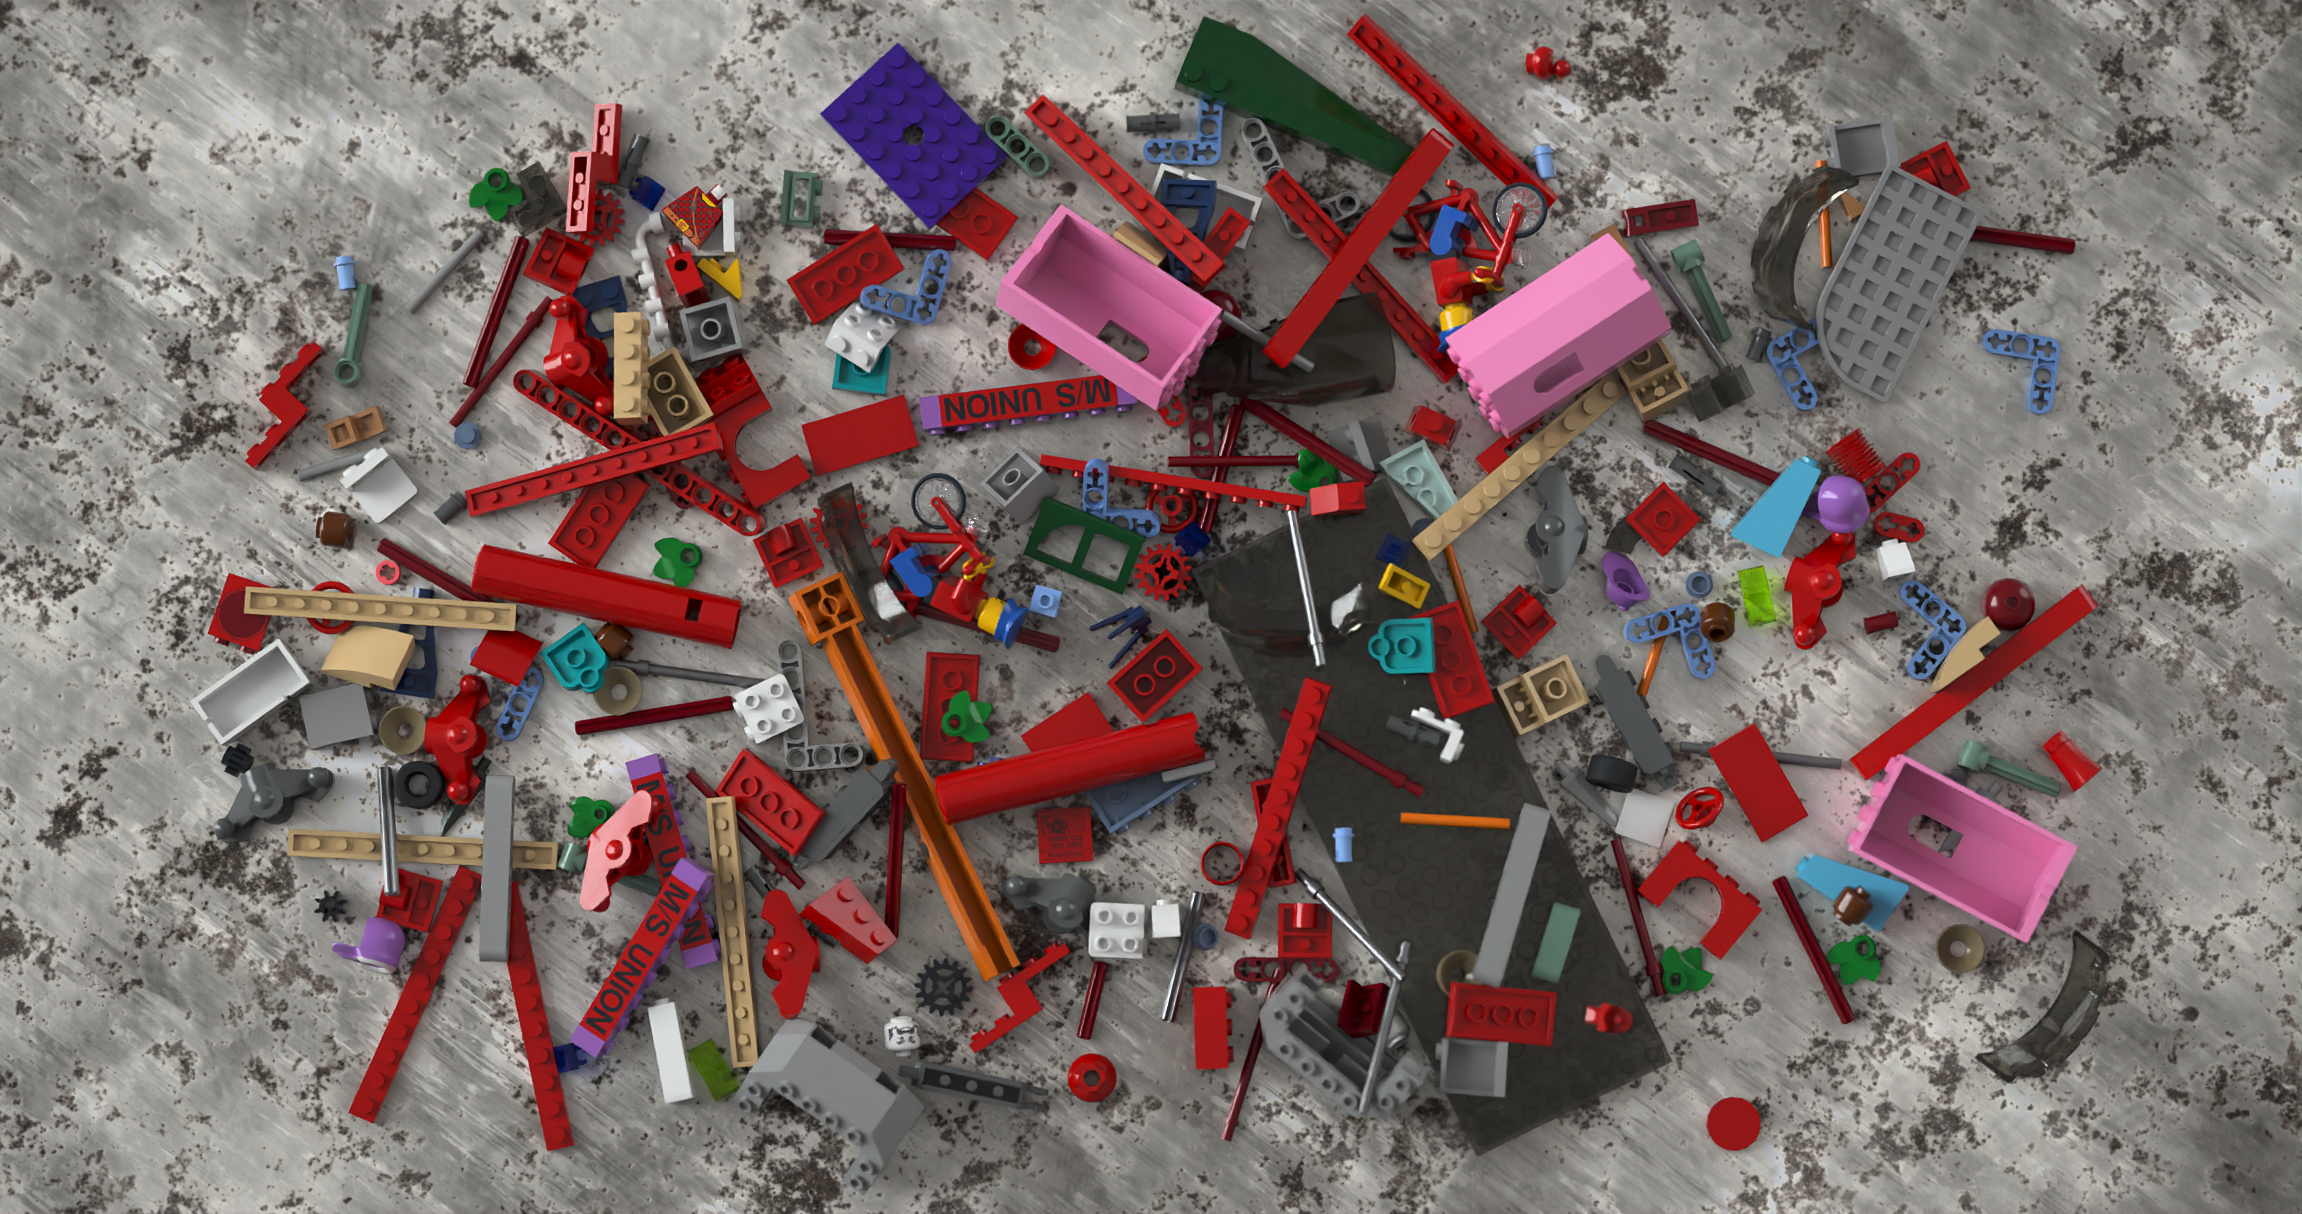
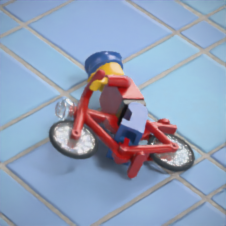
M1446 180L1445 186L1450 189V197L1433 201L1431 196L1421 189L1388 234L1399 241L1409 242L1417 239L1420 241L1419 244L1412 247H1393V253L1399 254V259L1414 260L1415 254H1429L1437 303L1445 309L1439 316L1441 324L1439 340L1441 345L1438 347V352L1447 353L1450 347L1445 338L1475 319L1473 309L1469 308L1473 306L1472 298L1474 296L1488 294L1490 290L1501 294L1506 290L1503 281L1505 279L1502 274L1507 264H1513L1514 266H1520L1521 269H1526L1528 263H1532V248L1528 247L1526 242H1520L1519 245H1515L1517 238H1526L1535 234L1546 220L1548 211L1547 201L1543 193L1536 186L1523 182L1513 183L1506 186L1496 196L1492 215L1496 227L1504 234L1502 240L1478 205V193L1472 188L1463 189V185L1456 180ZM1436 213H1440L1434 230L1428 233L1435 221ZM1480 226L1496 251L1479 248L1478 242L1469 230L1477 232ZM1467 257L1494 261L1493 270L1485 266H1479L1472 273L1469 269Z
M943 473L926 475L919 480L912 491L911 506L913 512L923 525L936 530L949 528L952 533L908 532L906 528L897 526L892 528L888 535L882 534L877 536L871 545L874 548L881 546L887 551L880 567L865 568L853 578L850 589L866 621L882 623L893 618L899 612L903 601H907L906 612L895 626L900 630L904 626L909 628L918 616L914 611L924 597V602L966 622L971 623L978 619L977 625L979 628L993 634L996 641L1003 642L1005 647L1010 649L1018 636L1029 608L1019 607L1013 598H1010L1007 602L996 597L989 598V594L983 591L982 587L988 576L986 573L987 569L993 568L996 560L994 557L986 555V553H981L976 546V541L978 538H982L984 534L989 533V522L983 516L975 514L974 516L968 515L966 517L967 522L963 525L960 519L966 509V495L960 483L955 478ZM927 543L958 544L947 556L941 554L925 555L926 552L931 550ZM965 552L970 554L972 558L962 568L964 576L958 577L947 571ZM893 568L896 569L904 580V589L898 577L892 572Z

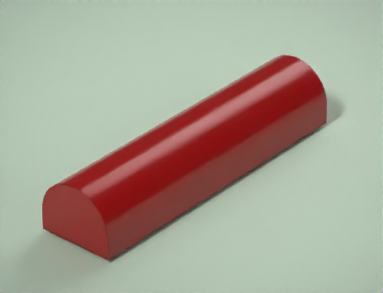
M1273 778L1250 782L1258 823ZM1287 830L1272 873L1269 888L1297 884Z

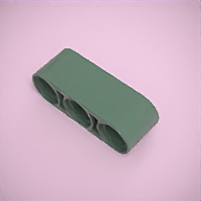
M995 116L988 120L986 123L987 136L1015 164L1033 179H1042L1047 176L1050 169L1049 160L1041 150L1005 118ZM1002 124L1006 128L1004 134L1001 136L993 135L990 132L992 126ZM1014 142H1022L1025 145V150L1020 154H1014L1010 147ZM1042 160L1045 163L1044 169L1040 172H1034L1030 168L1032 161Z
M1554 901L1533 965L1531 977L1557 985L1576 928L1580 909Z

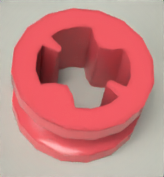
M386 560L377 566L376 577L383 584L393 585L400 580L401 569L395 562ZM385 566L395 569V575L392 574L393 578L391 580H388L387 577L381 574L382 571H385L383 569Z

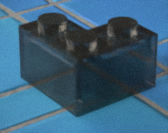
M540 161L516 174L529 198L508 209L507 213L522 237L530 235L567 213L566 204Z
M1733 363L1718 369L1719 375L1710 378L1709 374L1690 384L1691 389L1685 394L1698 422L1715 416L1728 407L1755 394L1742 364L1734 367Z

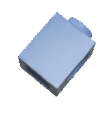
M1036 585L1029 612L1056 620L1063 593Z

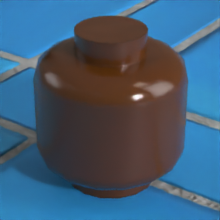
M328 511L324 513L323 517H318L316 538H320V542L324 546L345 548L350 540H355L357 526L352 524L349 514Z
M1721 602L1706 605L1700 614V630L1702 635L1713 642H1722L1733 636L1735 631V612L1732 607Z
M605 623L594 636L610 661H616L619 658L625 660L634 651V648L631 646L634 642V635L624 626Z
M1860 885L1856 888L1852 886L1844 887L1833 901V908L1835 910L1833 914L1847 926L1861 924L1873 909V903L1869 899L1871 893Z

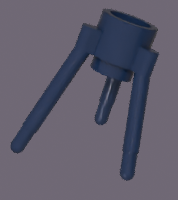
M1141 605L1134 609L1131 606L1124 612L1089 627L1090 631H1094L1125 618V624L1108 635L1109 640L1128 628L1132 632L1137 630L1134 636L1108 665L1110 669L1123 658L1144 633L1149 631L1147 626L1152 621Z

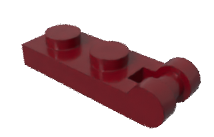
M1695 199L1620 211L1621 219L1625 221L1626 228L1623 229L1625 238L1699 226ZM1642 216L1644 225L1636 226L1635 217Z

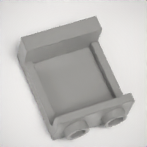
M1892 114L1883 115L1878 119L1839 125L1828 124L1826 132H1822L1824 147H1829L1830 158H1827V169L1829 174H1833L1834 180L1883 173L1887 163H1891L1898 168L1901 167Z
M351 684L299 696L310 749L317 750L328 745L377 736L376 729H379V720L376 713L372 714L370 703H374V697L371 688L359 684Z
M1442 1038L1441 1043H1436L1435 1060H1440V1071H1434L1433 1086L1438 1087V1093L1505 1097L1508 1043Z

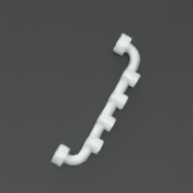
M659 211L649 214L650 220L642 223L637 229L635 235L637 248L631 250L635 265H642L644 274L639 275L638 278L642 290L649 291L651 300L645 301L649 316L655 315L658 324L652 327L656 342L662 341L665 350H668L675 346L672 339V330L666 317V309L659 291L658 279L653 269L651 253L646 243V234L649 231L653 230L655 235L666 232L665 222ZM684 342V348L676 347L681 358H688V361L692 363L687 342Z

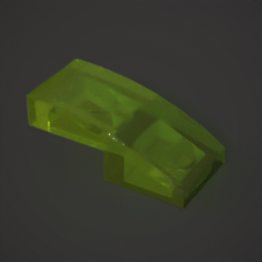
M1764 565L1737 571L1749 627L1776 622Z
M712 1038L688 1051L716 1102L739 1089L734 1076Z

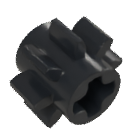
M239 743L236 748L230 745L221 760V764L226 766L224 772L238 778L240 773L244 774L249 771L255 757L249 755L252 749Z
M325 890V897L323 899L315 898V901L319 903V908L314 912L324 915L322 918L323 922H326L330 916L337 923L339 922V914L347 915V912L343 910V905L348 900L339 899L340 891H336L333 896H330L328 890ZM335 900L334 905L337 907V910L328 913L329 908L325 906L326 902Z

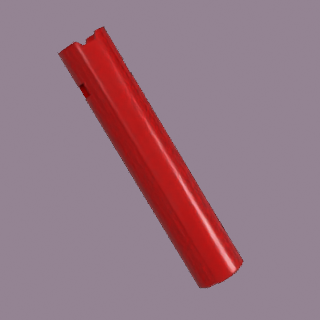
M484 544L480 552H478L471 585L472 591L475 594L726 649H732L742 610L741 600L487 544ZM691 609L700 611L698 622L689 620Z
M1193 712L1157 720L1155 723L1141 724L936 776L934 779L935 790L944 822L950 826L1155 774L1158 771L1171 770L1205 761L1204 749L1200 748L1194 738V733L1199 729L1196 717Z

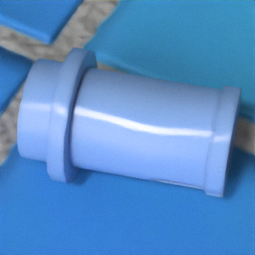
M1550 145L1534 147L1535 152L1532 154L1536 156L1538 177L1541 180L1554 178L1555 174L1551 155L1554 153V150H1551Z
M352 256L335 258L336 263H334V267H337L339 290L357 288L353 270L355 261H352Z
M1335 828V833H1333V837H1336L1335 861H1353L1352 837H1354V833H1352V828Z

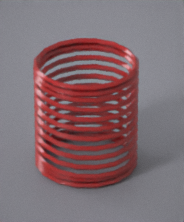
M1857 428L1829 448L1825 454H1827V457L1832 456L1830 458L1831 461L1834 460L1832 464L1839 462L1835 465L1836 468L1842 465L1838 469V471L1844 469L1840 475L1846 473L1844 476L1848 477L1851 475V478L1863 484L1887 465L1883 461L1880 462L1882 458H1878L1879 454L1875 455L1874 447L1869 448L1871 444H1867L1869 440L1864 441L1866 437H1862V430Z
M1223 841L1213 843L1202 855V873L1208 881L1215 885H1230L1238 880L1243 872V855L1231 843ZM1214 847H1230L1240 857V871L1232 880L1226 882L1215 881L1206 873L1204 858Z

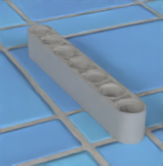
M487 775L479 937V960L483 962H508L515 809V776Z
M1524 803L1473 971V981L1495 988L1500 986L1551 810L1529 803Z

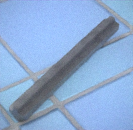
M385 766L377 769L384 893L386 896L392 897L398 896L400 892L393 775L391 767Z
M1193 891L1191 893L1161 1014V1020L1173 1023L1175 1021L1194 945L1192 934L1199 925L1206 897L1202 892Z

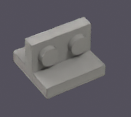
M1378 415L1360 421L1355 419L1349 421L1345 426L1326 432L1332 447L1373 473L1382 471L1376 465L1391 457ZM1339 470L1343 483L1354 480Z

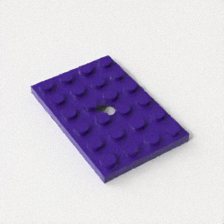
M899 43L894 45L820 113L824 121L929 230L1008 159V156ZM910 126H918L924 132V139L918 145H909L903 138L904 131Z

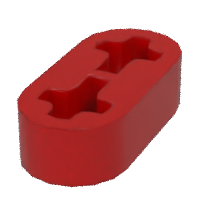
M1882 512L1873 521L1874 531L1882 537L1897 539L1906 543H1915L1924 535L1925 528L1922 522L1916 518L1891 512ZM1885 517H1888L1889 523L1897 525V528H1888L1885 532L1882 531V526L1878 523L1883 521ZM1911 523L1915 524V529L1919 530V534H1915L1910 538L1907 531L1900 530L1901 526L1909 527Z

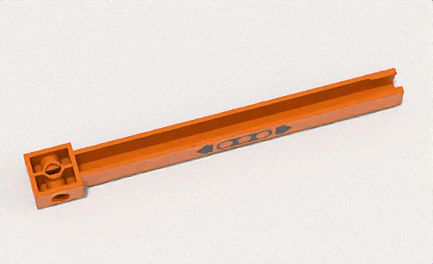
M842 571L794 592L788 600L811 647L821 643L877 761L880 762L881 760L892 758L898 762V772H895L896 774L889 781L892 784L902 782L907 785L905 819L984 982L1020 965L954 826H948L944 822L935 787L857 628L865 618Z

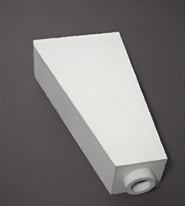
M669 998L653 1001L654 1006L648 1007L665 1103L695 1098L697 1095L677 1003H670Z

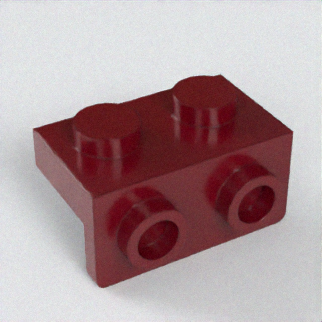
M1354 979L1348 980L1337 1026L1352 1039L1377 1035L1389 987L1383 982L1361 986Z

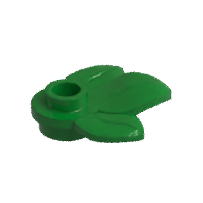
M493 168L485 174L482 182L473 186L469 196V205L471 208L485 206L489 216L498 222L507 214L509 205H522L523 196L519 186L510 181V176L505 170ZM500 177L502 179L500 186L493 185L494 178Z
M1299 450L1298 464L1301 471L1294 472L1288 476V480L1293 487L1301 492H1309V489L1322 487L1320 480L1323 477L1329 478L1328 485L1338 483V478L1335 474L1337 468L1309 450Z
M669 537L658 540L654 543V546L662 557L655 564L652 574L661 579L673 578L675 586H688L694 579L695 569L702 562L703 554L701 549L692 543L683 544L676 538ZM687 552L694 554L693 561L687 562L685 560Z
M966 690L959 692L951 699L949 711L942 718V729L947 735L951 737L961 736L968 742L984 741L990 737V733L982 724L989 717L992 706L981 701L971 702ZM952 719L959 720L960 726L954 729L950 726Z
M587 796L574 799L569 803V806L576 815L568 823L567 832L572 837L583 838L588 836L589 839L596 827L607 822L615 814L613 805L607 800L600 799L594 801ZM598 809H602L604 811L603 818H600L597 815Z
M1858 935L1851 942L1837 943L1827 956L1829 962L1840 964L1839 975L1843 985L1852 984L1862 976L1874 982L1881 968L1880 962L1875 956L1876 944L1871 937L1866 935ZM1861 943L1867 946V951L1864 954L1859 953L1857 950L1858 945Z
M1672 946L1666 949L1661 958V965L1665 972L1662 982L1667 992L1680 994L1686 989L1698 991L1708 985L1713 975L1700 969L1702 962L1700 948H1690L1681 954ZM1674 975L1680 978L1678 986H1673L1670 982L1671 977Z

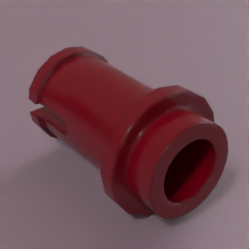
M1886 610L1885 614L1863 618L1867 635L1887 629L1894 631V628L1899 627L1895 611L1890 612V610Z

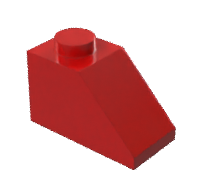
M1364 482L1336 483L1309 489L1311 516L1365 513Z

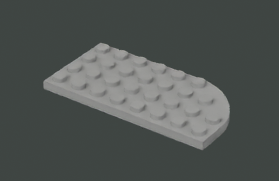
M1887 163L1820 295L1816 311L1817 337L1828 365L1847 385L1884 404L1887 403L1984 213V211L1891 163Z

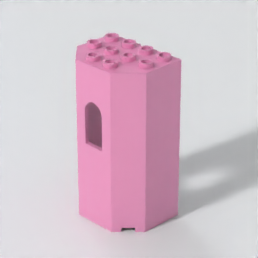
M1062 204L1037 234L1028 249L1026 248L1002 279L995 305L1156 411L1166 405L1173 395L1178 397L1185 386L1184 381L1187 376H1194L1200 366L1198 362L1202 358L1207 345L1211 346L1218 336L1216 331L1222 323L1219 319L1222 312L1220 307ZM1109 321L1147 347L1149 355L1144 361L1132 362L1097 339Z
M1607 233L1445 339L1450 347L1447 350L1448 355L1460 367L1457 369L1459 375L1465 383L1468 382L1470 387L1467 389L1475 402L1478 401L1480 404L1478 407L1479 412L1486 421H1489L1496 433L1501 431L1509 439L1668 336L1672 327L1653 289L1647 280H1644L1633 259Z
M1898 754L1896 758L1891 757L1884 771L1886 773L1881 781L1876 780L1869 795L1873 796L1869 805L1864 804L1858 813L1857 819L1860 822L1847 839L1846 843L1849 844L1848 850L2014 938L2028 943L2049 903L2053 891L2057 888L2078 846L1904 755ZM1916 815H1926L1961 833L1963 836L1951 858H1948L1914 840L1908 833L1909 821Z

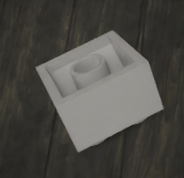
M728 296L679 310L693 363L724 359L750 351L737 299Z
M1019 447L980 483L1020 525L1031 518L1042 506L1043 499L1046 496L1051 498L1060 489L1049 475Z

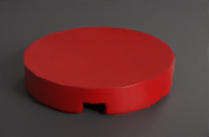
M1728 1097L1721 1099L1712 1106L1707 1115L1706 1127L1712 1141L1724 1150L1738 1151L1746 1149L1755 1142L1760 1133L1761 1121L1758 1111L1750 1102L1743 1098Z

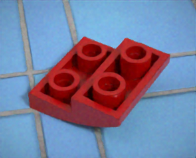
M742 354L727 357L722 364L713 369L704 370L695 379L714 416L761 390Z
M489 629L476 650L470 665L506 683L519 687L528 674L531 664L541 651L543 642L517 630Z

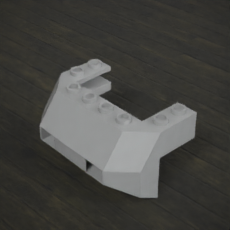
M1304 964L1293 976L1288 973L1268 997L1259 1012L1264 1046L1348 1115L1391 1117L1422 1084L1430 1067L1427 1064L1423 1066L1413 1058V1053L1410 1050L1399 1062L1385 1051L1368 1116L1358 1114L1375 1042L1368 1036L1352 1039L1337 1026L1339 1013L1316 995L1324 981L1321 978L1317 980L1306 971L1307 967Z
M798 1017L786 1020L750 1070L730 1103L753 1119L772 1091L776 1090L827 1127L856 1145L861 1151L842 1181L863 1196L878 1178L902 1139L925 1108L904 1084L817 1024Z

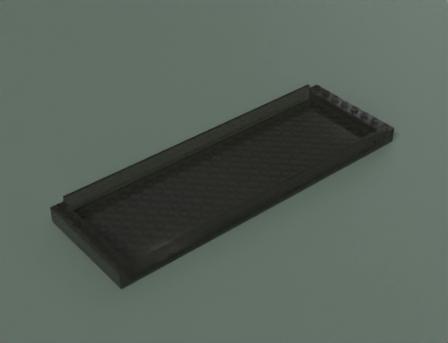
M1384 477L1370 486L1364 487L1365 513L1311 516L1310 513L1299 518L1320 632L1324 634L1325 645L1323 646L1327 664L1325 667H1316L1313 649L1309 647L1307 636L1310 633L1289 524L1192 570V575L1280 755L1290 723L1278 716L1283 707L1294 713L1306 677H1311L1333 685L1320 725L1321 729L1394 771H1402L1407 774L1408 779L1425 788L1420 797L1402 787L1399 789L1390 784L1391 781L1316 738L1299 795L1367 935L1393 961L1399 955L1402 942L1412 944L1409 956L1411 963L1409 967H1406L1405 971L1408 977L1402 983L1398 999L1433 1070L1440 1071V1060H1435L1436 1043H1441L1442 1038L1488 1040L1446 1036L1449 996L1441 990L1437 982L1439 963L1446 955L1454 951L1465 950L1477 956L1479 955L1524 803H1529L1549 810L1496 700L1495 703L1449 718V720L1460 724L1459 730L1464 731L1460 739V743L1464 744L1457 761L1452 759L1450 764L1439 760L1450 735L1442 732L1438 745L1434 748L1415 740L1411 742L1407 740V737L1385 730L1390 714L1414 722V719L1410 718L1413 710L1419 712L1420 708L1435 713L1434 719L1443 723L1445 720H1443L1427 673L1391 674L1386 672L1381 667L1380 660L1373 658L1369 653V640L1372 636L1378 634L1379 627L1386 620L1406 619L1446 605L1448 602L1426 557L1412 542L1415 538L1412 528L1387 478ZM1389 563L1431 584L1420 609L1412 607L1393 596L1383 594L1378 587ZM1419 722V724H1421V725H1423V726H1425V727L1434 729V728H1432V727H1430V726H1428V725H1425V724ZM1401 812L1509 818L1510 828L1493 829L1401 823ZM1550 814L1499 987L1557 992L1552 1047L1507 1042L1505 1097L1445 1093L1477 1157L1673 1062L1552 814ZM1335 828H1352V833H1354V837H1352L1353 861H1335L1336 837H1333ZM1554 901L1580 909L1576 928L1557 985L1531 977L1533 965ZM1458 967L1453 968L1450 972L1452 982L1461 983L1464 979V973ZM1384 968L1390 982H1392L1393 976ZM1602 1003L1621 1007V1009L1631 1013L1633 1017L1632 1027L1626 1032H1617L1616 1034L1597 1030L1598 1025L1585 1022L1587 1007L1601 1008Z

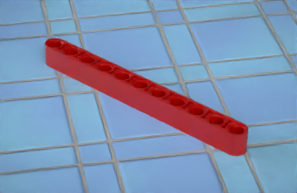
M1432 128L1424 136L1262 350L1266 356L1282 369L1299 352L1453 148L1454 144L1435 128Z
M520 370L514 375L513 385L518 392L610 451L647 441L637 436L636 433L625 426L620 425L611 417L599 415L595 411L594 406L569 390L555 386L547 376L537 370ZM526 374H529L533 379V384L529 389L523 383ZM549 388L555 393V399L552 403L548 402L545 397L546 391ZM570 403H574L577 406V414L574 417L568 413ZM593 417H596L600 422L597 431H593L590 427V420ZM615 431H618L622 436V441L619 445H615L612 441V435ZM681 462L667 465L664 474H660L656 468L643 471L741 535L755 536L761 534L765 529L766 520L761 513ZM682 474L687 475L689 478V485L686 488H682L679 484V477ZM704 488L709 489L712 495L708 503L704 502L701 497V492ZM727 502L731 503L734 507V513L731 517L725 515L723 510ZM748 517H753L756 521L754 531H750L746 527Z
M2081 584L1985 656L1982 661L1960 675L1849 760L1863 779L1867 781L1885 768L1891 757L1896 758L1898 754L1902 755L2099 605L2084 585Z

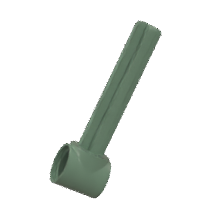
M1692 240L1670 250L1678 271L1687 273L1717 341L1721 343L1729 340L1732 337V333L1701 267L1705 259L1698 242Z
M359 283L357 285L343 357L338 358L337 364L334 367L336 380L345 388L355 387L361 379L360 370L362 363L358 359L373 292V286L367 283ZM345 368H352L354 370L353 377L348 380L341 379V372Z
M1972 740L1965 741L1957 762L1958 767L1977 774L1986 770L2055 798L2059 795L2062 785L2060 782L1991 756L1989 748L1981 743Z
M566 841L557 867L579 875L582 874L586 868L587 848ZM625 875L616 882L657 897L662 889L660 881L644 875L637 877Z

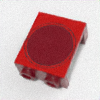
M229 573L208 634L215 636L213 642L229 646V643L232 642L240 645L238 650L254 655L255 650L260 652L264 649L261 644L272 615L244 613L246 586L273 587Z

